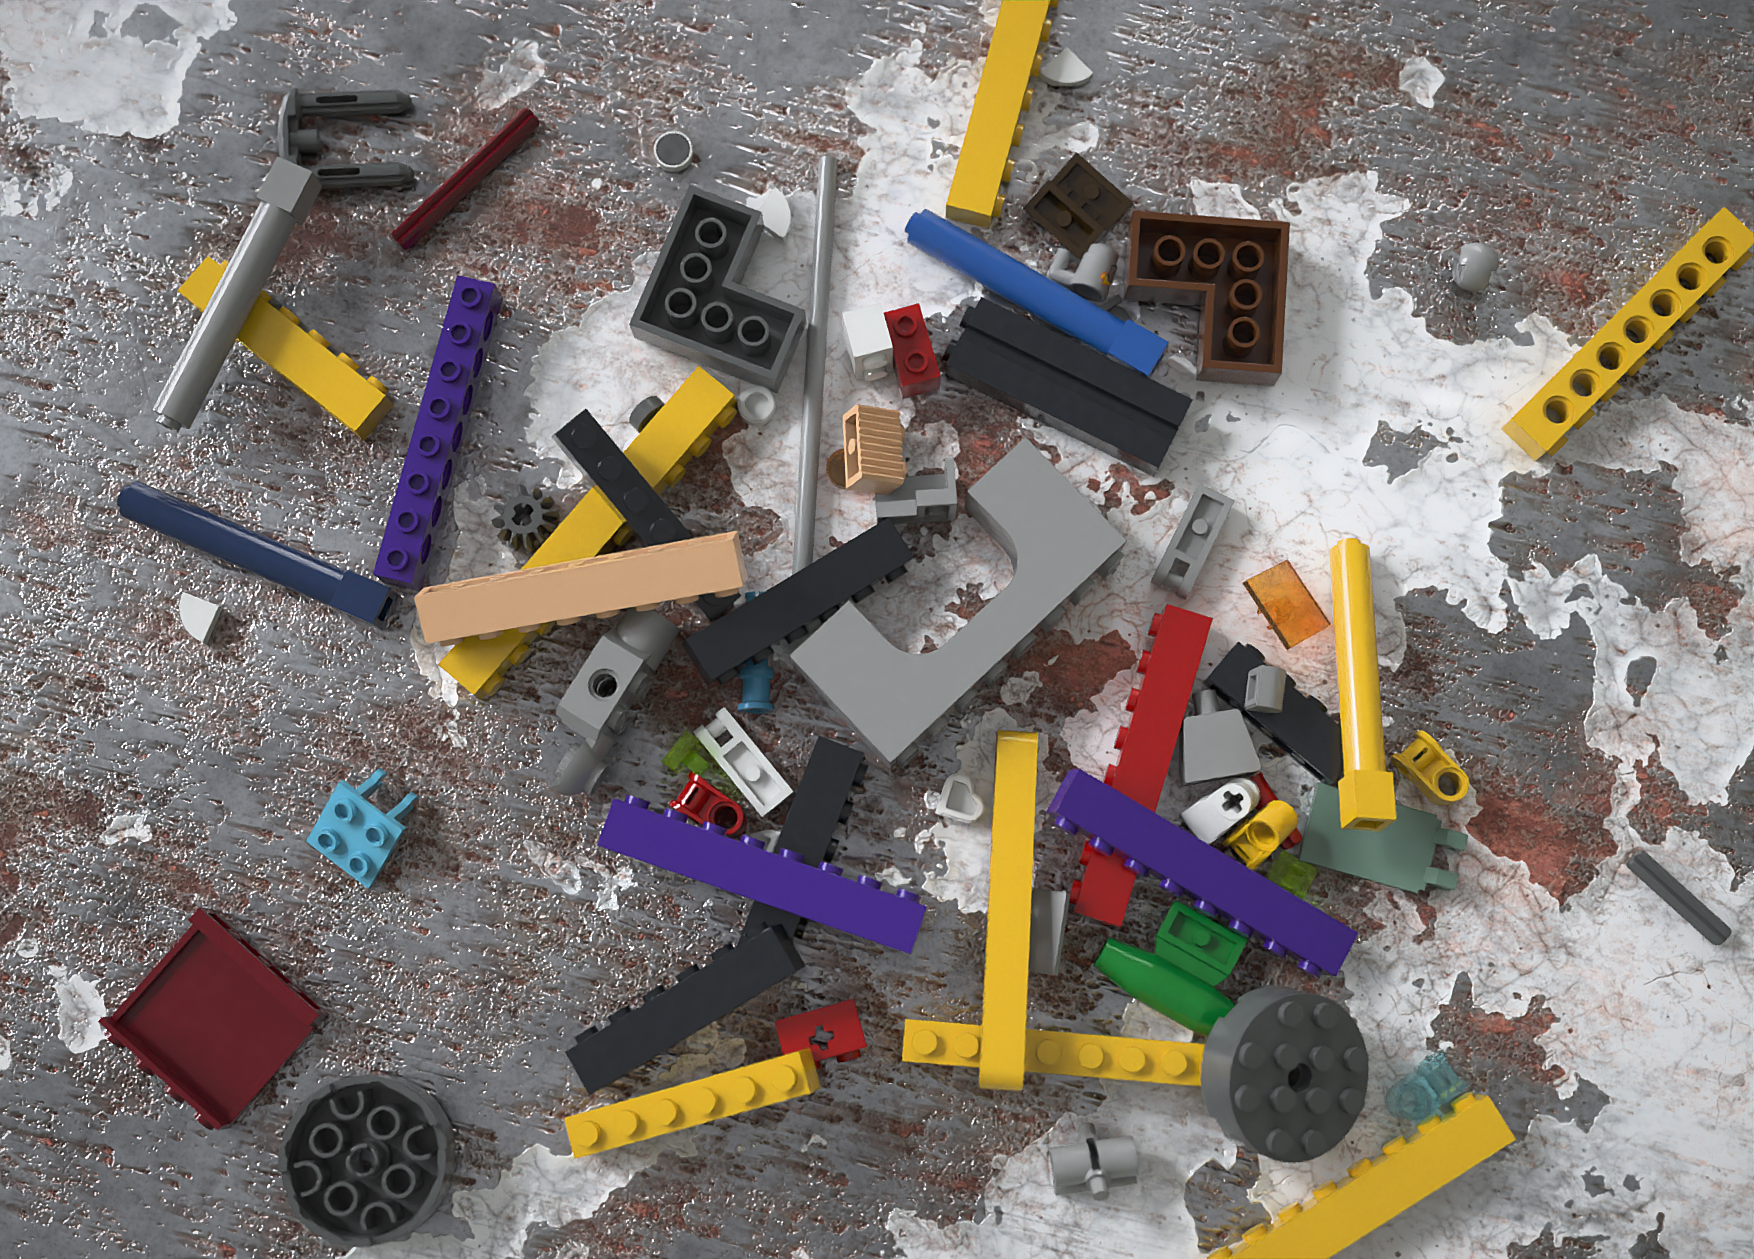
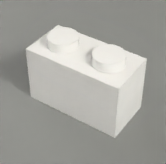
M881 303L843 312L844 339L855 379L865 378L866 381H873L885 377L887 371L893 370V346Z

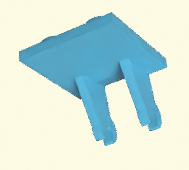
M382 768L376 770L368 780L356 789L344 780L338 782L306 840L307 843L367 889L374 885L406 829L400 821L413 809L414 806L411 804L419 799V796L410 792L387 814H384L369 803L367 799L382 785L380 780L388 775Z

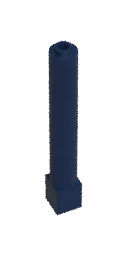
M135 481L130 486L126 485L119 493L117 506L120 507V515L321 602L380 630L383 629L398 597V594L390 587L348 569L339 568L140 481Z

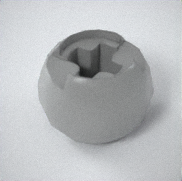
M1470 242L1461 246L1458 249L1461 250L1459 262H1454L1452 279L1459 287L1468 291H1481L1492 285L1489 283L1491 272L1497 271L1498 254L1492 247L1481 242Z

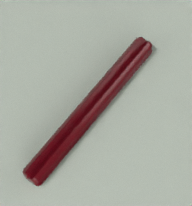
M523 108L391 233L393 240L404 250L409 249L539 126L540 122L537 116L528 108Z

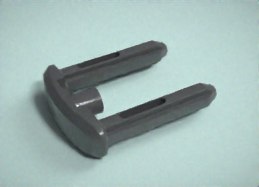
M293 88L284 97L278 124L279 156L312 171L321 183V189L403 185L414 178V169L402 162L303 166L301 153L321 152V138L318 129L301 130L303 128L302 118L400 113L410 108L412 98L409 94L398 89L301 94L298 88Z

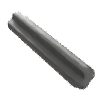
M1643 850L1637 851L1629 858L1626 863L1627 868L1710 943L1721 945L1729 938L1732 933L1731 928L1648 853Z

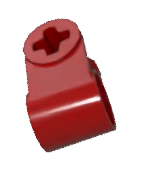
M690 771L687 775L688 783L678 798L671 800L668 805L676 811L688 815V819L703 825L704 821L718 825L717 819L719 814L724 810L732 809L737 813V822L726 831L725 837L731 839L739 837L747 827L745 811L736 802L720 793V790Z

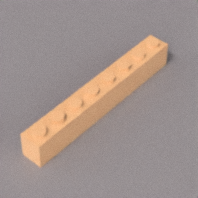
M738 531L425 587L414 596L425 644L439 642L441 647L461 643L464 641L463 637L478 635L480 640L498 637L503 634L502 630L517 628L519 633L530 632L541 628V623L556 621L559 626L569 625L580 621V616L596 614V618L599 619L618 615L620 609L635 606L636 611H647L659 607V602L675 599L676 604L691 603L698 600L699 595L714 592L715 597L730 596L739 592V588L744 586L748 577Z

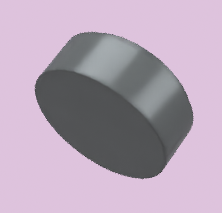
M658 396L644 399L632 411L629 423L640 433L665 403Z

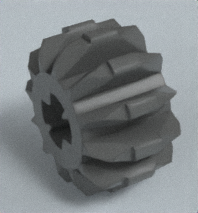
M519 485L517 489L518 496L514 497L511 492L504 491L503 495L508 503L506 505L501 503L494 504V509L501 516L492 519V525L495 528L501 529L497 534L501 542L510 540L509 547L512 550L517 551L524 543L526 551L531 553L534 552V541L538 540L542 545L547 540L544 536L545 533L552 534L557 527L550 522L560 519V513L558 510L551 509L555 503L551 496L542 498L543 491L541 488L535 487L528 495L526 487ZM525 512L532 519V522L526 526L520 518Z

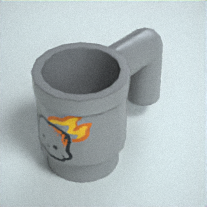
M1091 244L1088 253L1083 255L1076 273L1066 271L1072 253L1064 248H1058L1047 277L1062 286L1071 288L1073 292L1085 299L1096 302L1105 301L1117 271L1116 263L1119 259V254L1108 246Z

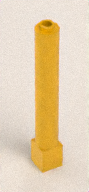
M1345 538L1339 540L1337 545L1329 550L1344 777L1338 781L1341 829L1382 831L1396 821L1393 772H1386L1370 548L1368 545L1361 543L1359 539Z

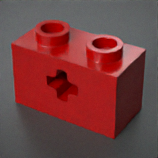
M917 303L884 312L893 346V368L902 399L940 389L941 375L920 304Z
M854 998L774 1021L783 1055L810 1048L816 1070L822 1068L820 1060L836 1056L838 1063L862 1057L860 1049L867 1047ZM817 1026H823L825 1032L833 1031L834 1038L828 1041L827 1049H822L821 1045L817 1043L812 1045L810 1037L817 1034Z

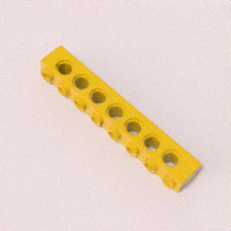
M1723 207L1501 430L1534 461L1544 453L1552 457L1568 441L1564 434L1572 426L1579 430L1595 414L1590 409L1598 399L1605 404L1622 387L1617 380L1625 372L1632 377L1648 361L1643 354L1651 346L1659 350L1675 334L1670 327L1677 320L1683 324L1687 322L1701 308L1696 301L1704 293L1710 298L1727 282L1722 275L1730 267L1736 272L1752 257L1753 254L1748 249L1754 244V233L1729 210ZM1705 252L1713 254L1717 264L1710 262ZM1679 278L1687 280L1691 290L1682 287ZM1652 304L1661 306L1665 312V317L1658 315L1653 310ZM1626 330L1633 331L1638 336L1639 343L1629 340ZM1599 356L1608 358L1612 363L1613 370L1604 368L1600 363ZM1573 382L1579 383L1585 388L1586 397L1580 396L1574 391ZM1546 409H1552L1557 412L1560 417L1559 424L1553 423L1547 418Z

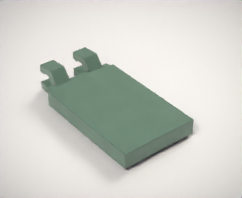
M1318 782L1311 802L1297 861L1412 894H1417L1419 890L1425 891L1426 885L1451 891L1456 888L1459 874L1431 867L1435 848L1439 847L1458 853L1465 851L1468 835L1441 828L1442 820L1436 819L1437 815L1396 803V821L1382 831L1341 829L1339 788Z

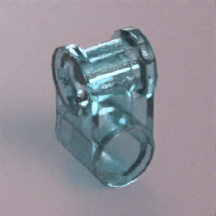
M1443 1049L1421 1061L1412 1072L1389 1088L1385 1096V1106L1393 1117L1408 1121L1422 1120L1441 1105L1454 1099L1468 1087L1467 1081L1459 1079L1445 1060L1447 1054ZM1407 1090H1410L1416 1098V1106L1410 1113H1407L1401 1106V1097Z

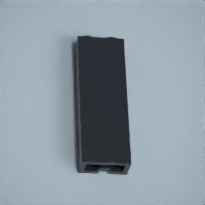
M983 297L980 298L975 308L969 305L960 323V327L965 329L962 337L958 341L954 339L950 341L942 358L943 361L947 362L946 376L1155 477L1193 399Z

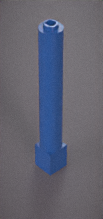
M924 209L920 214L915 212L905 227V233L909 234L907 243L1127 368L1151 378L1167 352L1169 342L1129 319L1126 322L928 209Z

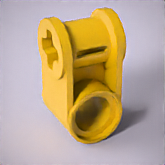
M1422 730L1415 733V740L1400 754L1394 753L1390 757L1394 767L1435 805L1449 806L1463 798L1468 792L1469 780L1466 773L1444 752L1434 738ZM1422 752L1423 754L1413 762V758ZM1441 776L1448 777L1453 781L1455 785L1453 796L1445 795L1440 791L1438 779Z
M1273 800L1250 819L1247 818L1221 843L1225 847L1230 846L1244 860L1246 867L1254 870L1294 831L1298 825L1297 814L1286 802Z

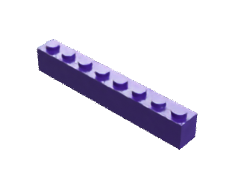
M1080 768L1067 772L1046 811L1048 815L1056 819L1053 825L1072 836H1076L1077 832L1088 837L1091 839L1089 846L1094 850L1111 857L1112 853L1117 854L1126 860L1124 867L1142 877H1146L1147 873L1161 880L1158 886L1164 891L1181 898L1182 894L1196 901L1193 907L1212 918H1216L1217 914L1230 921L1228 928L1246 938H1250L1252 934L1265 941L1262 946L1265 950L1285 959L1286 955H1289L1299 961L1297 965L1299 970L1314 978L1319 979L1321 975L1337 976L1358 935V932Z
M630 795L626 796L624 802L613 798L597 846L911 955L927 906L919 904L922 896L898 888L896 895L881 891L882 882L859 875L857 882L841 877L844 870L842 868L821 861L818 868L803 864L804 855L781 848L779 855L765 851L763 849L766 842L746 835H742L740 842L725 837L727 829L705 821L702 828L687 824L688 815L665 808L663 815L649 811L650 802Z

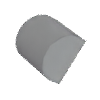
M1265 665L1250 670L1244 706L1246 710L1263 713H1281L1286 670Z

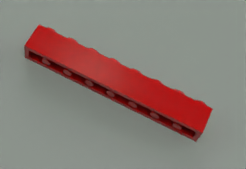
M1166 604L1161 614L1154 612L1147 634L1154 637L1150 652L1142 651L1136 673L1142 674L1139 689L1131 688L1125 706V711L1131 712L1127 727L1120 725L1113 746L1114 749L1120 750L1116 765L1108 764L1103 783L1154 813L1213 620L1211 617ZM1085 840L1079 858V864L1085 865L1081 881L1074 879L1069 891V903L1073 904L1071 914L1119 928L1122 926L1137 874L1124 867L1126 860L1115 853H1112L1111 857L1101 854L1089 846L1090 841Z

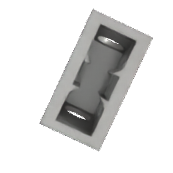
M1215 689L1193 693L1192 697L1196 716L1183 718L1179 731L1181 787L1253 775L1261 771V763L1240 710L1220 711Z

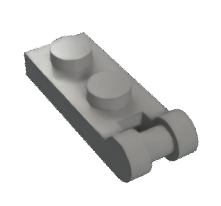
M1199 483L1150 583L1160 588L1162 585H1165L1175 590V595L1186 600L1235 500ZM1174 561L1188 567L1184 577L1170 571Z

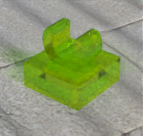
M687 730L661 761L676 775L686 766L693 773L701 777L710 766L706 760L696 753L702 743Z
M1281 850L1266 879L1303 900L1319 869Z

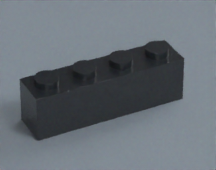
M1238 641L1204 680L1203 684L1210 690L1215 689L1217 696L1232 709H1239L1244 719L1318 781L1328 785L1334 783L1344 771L1341 721L1337 724L1325 714L1328 709L1318 699L1311 695L1306 698L1294 688L1296 682L1287 673L1281 713H1263L1246 710L1244 706L1248 673L1250 670L1261 665H1268L1263 662L1265 656L1257 648L1248 643L1244 646Z

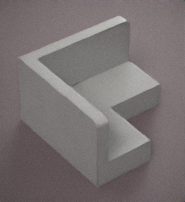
M954 457L945 458L944 474L906 476L903 485L890 494H875L877 524L888 517L894 525L955 521L957 493Z

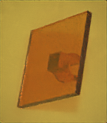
M1288 559L1242 583L1258 606L1257 614L1262 613L1270 624L1267 626V629L1274 630L1286 650L1293 648L1331 626V623Z

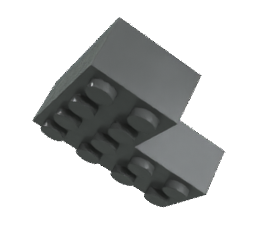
M689 185L629 326L635 339L754 385H761L778 394L807 322L804 309L741 285L764 231L762 212Z

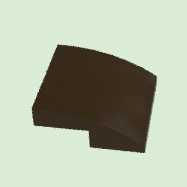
M1076 152L1051 181L1048 179L1023 209L1081 260L1083 255L1088 253L1090 245L1097 244L1132 208L1134 203Z

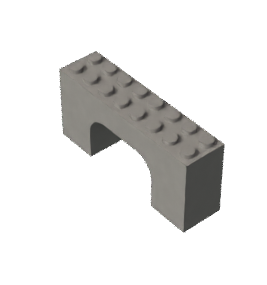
M1026 437L967 491L965 510L1008 554L1013 566V578L992 601L947 643L937 650L924 654H912L901 651L888 642L865 616L848 601L789 655L792 666L797 673L890 771L896 765L901 769L905 768L919 754L918 750L920 748L918 745L926 737L931 742L948 727V716L955 710L959 714L966 711L977 700L976 696L979 694L977 689L985 683L988 687H991L1006 672L1005 669L1008 666L1006 662L1012 656L1017 660L1021 659L1035 645L1034 641L1038 638L1036 634L1041 629L1046 633L1051 631L1063 619V614L1067 611L1065 607L1070 602L1077 606L1092 591L1091 588L1096 583L1094 579L1099 575L1103 580L1106 579L1121 564L1120 561L1125 556L1121 551L1127 540Z

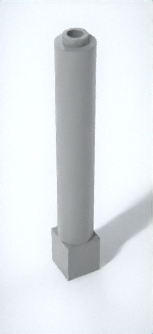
M278 156L276 157L256 196L260 204L152 410L155 414L159 415L156 420L158 424L177 433L181 427L190 429L295 224L302 226L322 188L321 183L312 171Z

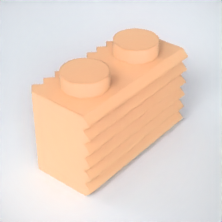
M856 404L843 415L846 489L848 491L854 490L855 492L861 491L862 493L888 495L903 485L907 474V465L901 455L903 451L901 445L904 441L905 429L900 424V411Z

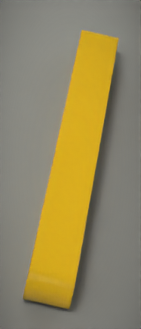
M997 730L979 1089L1022 1091L1038 732Z

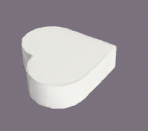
M956 773L947 778L936 808V815L964 824H973L981 819L985 808L984 802L979 795L974 793V784L969 776L963 773Z

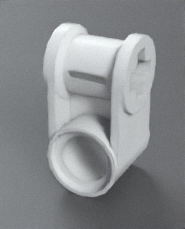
M1236 777L1211 795L1207 794L1182 812L1180 816L1195 837L1210 844L1231 829L1233 824L1245 817L1258 805L1260 790L1252 779ZM1240 793L1244 799L1236 804L1231 797Z

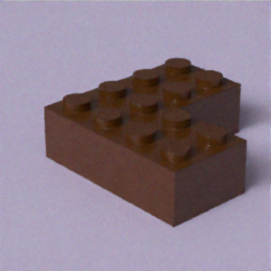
M1133 210L1128 226L1123 300L1200 306L1196 380L1274 386L1282 374L1290 222Z

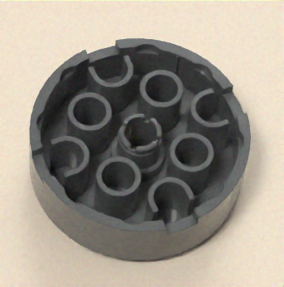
M1266 986L1252 990L1236 1000L1238 1004L1225 1018H1218L1205 1044L1201 1063V1090L1209 1116L1215 1118L1219 1127L1224 1132V1136L1237 1146L1280 1162L1300 1163L1313 1160L1329 1152L1343 1140L1364 1108L1369 1076V1056L1364 1039L1349 1013L1329 998L1284 986Z
M364 1074L343 1078L327 1084L301 1104L284 1132L279 1151L278 1167L287 1195L285 1199L294 1215L307 1229L318 1237L337 1245L360 1248L387 1243L411 1232L432 1216L450 1188L455 1170L456 1146L454 1134L445 1112L425 1089L405 1078L395 1075ZM363 1148L371 1149L375 1158V1167L370 1171L364 1169L360 1163V1153Z

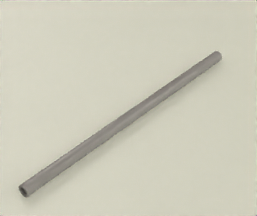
M830 156L820 157L818 166L792 575L812 564L838 168V159Z

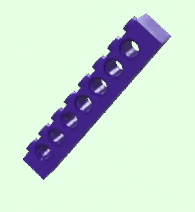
M459 275L456 277L373 575L385 584L419 592L423 589L503 297L494 283Z

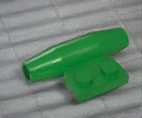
M1176 900L1171 904L1154 937L1155 954L1112 938L1106 940L1093 966L1132 998L1185 1028L1209 1037L1218 1018H1225L1236 1006L1235 1003L1214 986L1230 976L1247 940Z

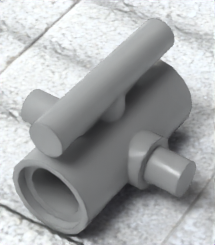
M1083 1123L1078 1128L1080 1138L1076 1144L1049 1148L1055 1196L1092 1190L1093 1199L1103 1201L1110 1195L1108 1188L1137 1184L1136 1175H1139L1132 1135L1102 1140L1096 1134L1092 1123Z

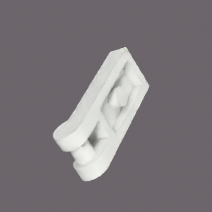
M723 707L715 713L717 718L706 727L703 725L699 726L693 733L762 818H764L793 795L794 792L726 708ZM728 730L733 738L720 747L715 739Z

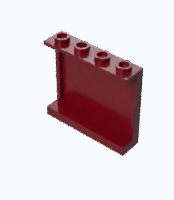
M199 907L188 919L193 925L113 1015L101 1017L98 1022L107 1030L104 1035L112 1044L120 1049L126 1047L136 1056L134 1063L143 1072L150 1076L156 1074L166 1083L164 1090L169 1096L180 1103L186 1101L195 1109L194 1117L201 1125L209 1130H214L215 1128L219 1131L233 1126L329 1016V1013L212 909Z

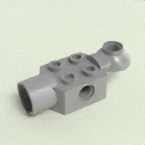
M635 606L629 607L619 624L602 635L558 704L555 715L560 717L562 723L567 725L568 728L580 734L586 740L582 745L574 743L559 763L555 773L560 778L556 793L574 795L585 792L591 796L605 779L610 764L603 760L615 742L611 739L613 734L620 735L629 723L632 716L628 713L635 699L641 701L646 696L653 683V680L649 679L653 671H656L681 631L677 626L655 611H636ZM617 684L613 695L602 697V693L608 685Z

